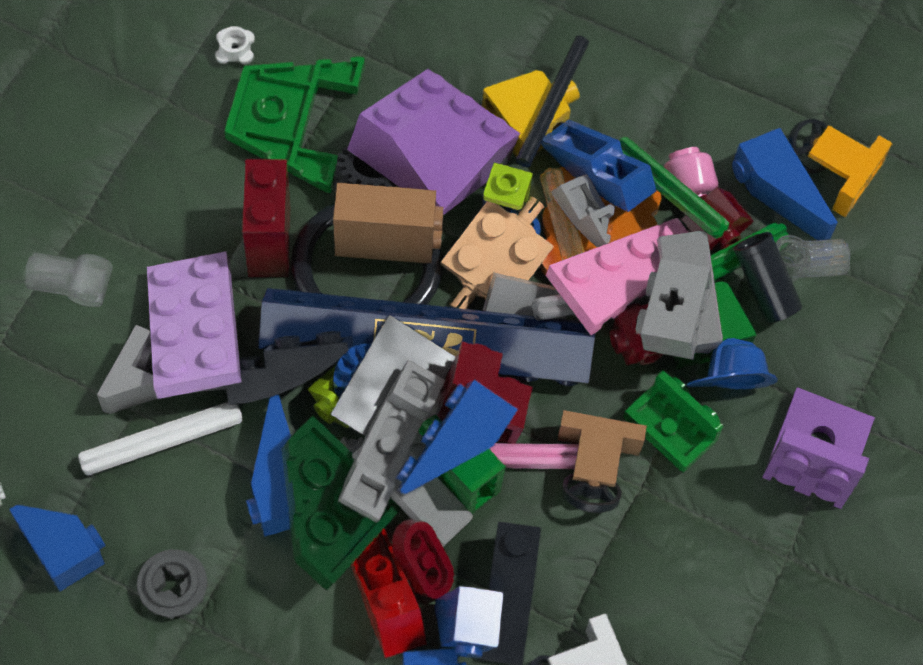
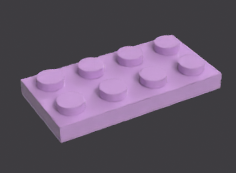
M227 252L147 267L153 385L157 398L160 399L241 383L231 270Z

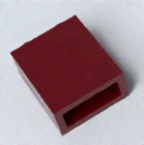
M245 159L242 234L248 277H289L291 204L286 159Z

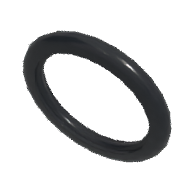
M335 203L326 206L314 215L297 237L292 250L291 271L294 285L299 292L322 294L313 278L311 269L312 253L317 240L323 232L334 224ZM433 249L432 263H423V272L419 284L413 293L403 301L404 303L428 305L434 297L442 278L443 266L441 261L443 256L441 249Z

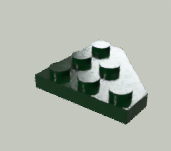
M312 416L283 445L281 451L294 561L327 591L395 517L401 508L390 497L380 520L375 522L338 501L355 459L353 458V453Z

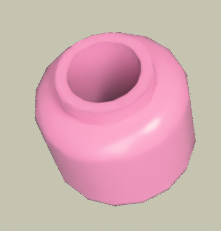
M698 147L685 148L671 153L669 161L663 166L699 197L705 194L708 195L718 187L712 158L708 153L700 152Z

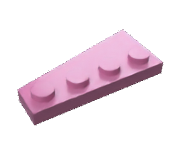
M678 218L552 264L548 268L546 277L592 336L601 329L603 323L611 317L614 319L625 311L629 303L637 297L642 298L646 295L649 275L651 272H657L660 264L657 239L660 236L688 233V230Z

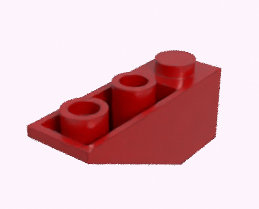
M383 529L351 564L379 645L384 657L388 658L426 645L427 642L420 608L403 569L394 555L385 529Z

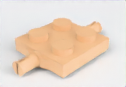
M530 197L518 215L507 212L498 204L488 201L485 203L441 261V265L456 275L462 286H464L452 303L449 304L452 308H457L464 298H466L459 307L461 309H467L476 296L486 299L494 272L530 280L554 247L538 235L531 225L544 208L540 201L532 212L528 213L537 201L536 198Z

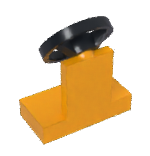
M807 119L798 122L792 128L788 139L797 156L805 153L806 156L821 164L818 168L811 169L802 163L808 174L819 173L828 168L847 179L832 209L845 218L883 165L892 146V142L879 135L869 149L833 127H827L817 119ZM806 124H812L811 135L804 138L802 147L796 148V139L800 129Z

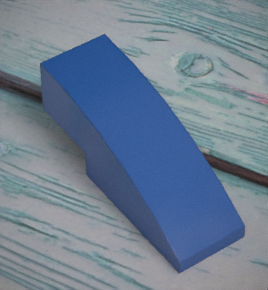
M567 120L547 134L541 143L546 151L575 178L587 174L600 197L627 212L657 191L650 165L623 154L619 140L574 121Z

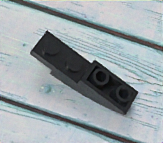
M327 331L315 334L316 340L300 341L299 335L275 338V344L270 345L264 350L265 362H261L260 356L239 358L241 383L195 392L227 389L229 405L248 403L275 396L301 385L333 365L351 348L353 337H341V331Z

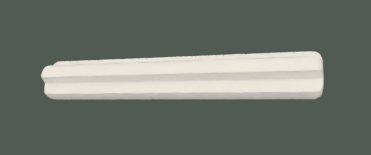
M226 402L83 451L79 454V462L84 474L91 475L240 424L242 422V414L238 404L229 405Z

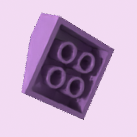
M427 69L359 114L347 150L400 188L436 190V206L444 207V215L488 181L494 162L507 166L520 133L509 126L503 119L496 117L476 103L473 98L463 94L446 82L443 77Z

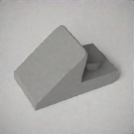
M138 325L134 327L97 393L102 411L112 414L157 399L153 385V375L145 372L152 367L150 330Z

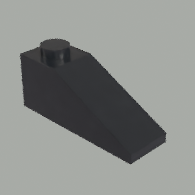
M498 521L488 590L503 593L498 646L489 651L482 652L479 662L500 665H523L541 527Z

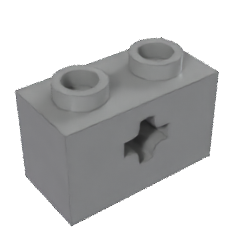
M661 258L658 271L651 272L648 278L646 296L650 297L647 310H640L636 324V333L641 334L644 350L693 360L712 288L710 267Z

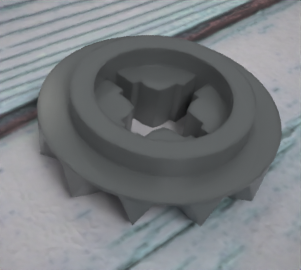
M175 549L159 552L148 559L141 568L137 580L138 594L142 603L154 615L158 614L170 619L183 614L190 615L192 610L199 603L203 602L208 586L206 571L202 563L194 555ZM167 570L168 574L172 575L175 580L185 579L180 584V598L174 595L171 590L161 591L166 586L164 571Z

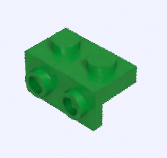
M661 371L656 376L654 385L626 409L623 416L629 423L645 425V438L682 473L687 471L718 441L723 429V425L720 423V419L715 411L707 405H700L690 395L687 386L676 377L671 378L665 371Z

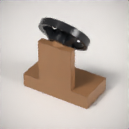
M563 410L557 441L579 444L574 473L567 476L563 482L562 495L564 499L580 510L593 513L609 512L618 507L622 495L621 488L616 483L620 454L626 453L639 456L645 439L646 426ZM581 481V482H579L578 484H576L575 486H573V487H571L570 489H568V486H569L570 484H572V483H574V482ZM583 495L589 499H602L606 503H591L575 496Z

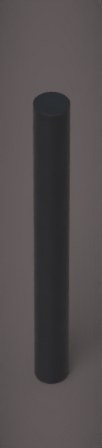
M578 35L575 37L516 158V162L522 167L528 168L531 166L589 45V40L584 36Z

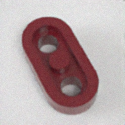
M403 521L394 532L392 548L413 590L420 596L434 599L447 594L453 584L454 569L433 527L423 521Z

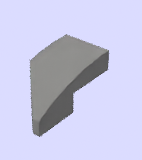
M587 174L566 182L551 192L566 216L596 247H600L610 242L611 235L607 234L609 218L614 215L615 206L611 204L604 205Z

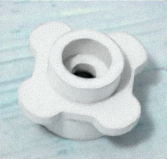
M235 26L220 31L217 34L219 50L215 53L217 61L223 64L229 61H239L242 64L250 63L253 60L251 44L255 40L254 34L251 31ZM232 46H239L237 49L232 48Z

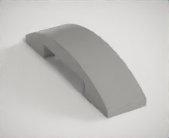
M408 359L380 407L356 455L342 488L339 502L375 522L380 520L396 486L394 482L423 420L430 414L445 382L444 379Z

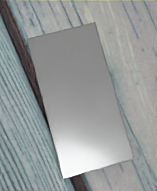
M494 272L483 311L534 316L532 309L533 300L540 297L559 295L554 286ZM567 316L559 317L556 319H566Z

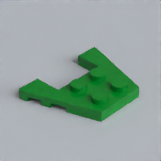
M350 57V62L332 63L331 59L317 60L316 64L301 66H294L293 62L244 66L224 130L225 139L262 159H286L288 173L324 192L331 193L338 155L301 148L317 89L321 87L357 95L365 68V58Z

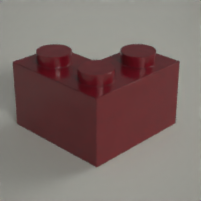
M462 341L445 378L436 414L443 421L451 410L445 403L457 385L460 383L466 387L469 382L476 380L518 409L496 442L516 444L524 429L532 386L522 384L514 378L498 376L503 353L490 350L481 344H470Z

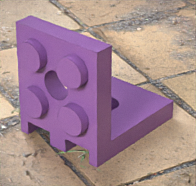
M797 387L762 478L770 481L772 477H775L776 480L785 485L795 486L794 491L810 496L813 492L823 500L834 502L833 506L841 509L867 467L869 458L862 456L875 417ZM815 432L825 433L831 439L832 444L813 437L811 434Z

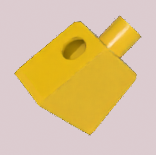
M539 70L483 89L482 107L496 117L503 119L509 126L520 133L512 151L516 157L552 86L546 75ZM572 80L546 135L569 120L570 108L568 104L580 98L579 90ZM542 144L540 145L538 151L544 148Z

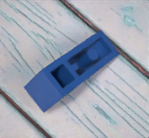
M781 128L740 143L732 163L736 179L740 183L745 184L752 196L823 244L830 241L838 222Z
M279 394L271 396L269 399L251 481L253 498L246 500L252 524L261 523L264 537L290 530L281 448L291 438Z

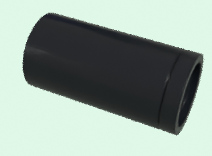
M770 232L749 237L734 247V252L766 323L784 320L802 309L803 305Z

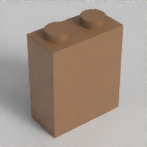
M337 183L333 218L335 256L432 263L433 249H441L444 209L443 206H436V190Z

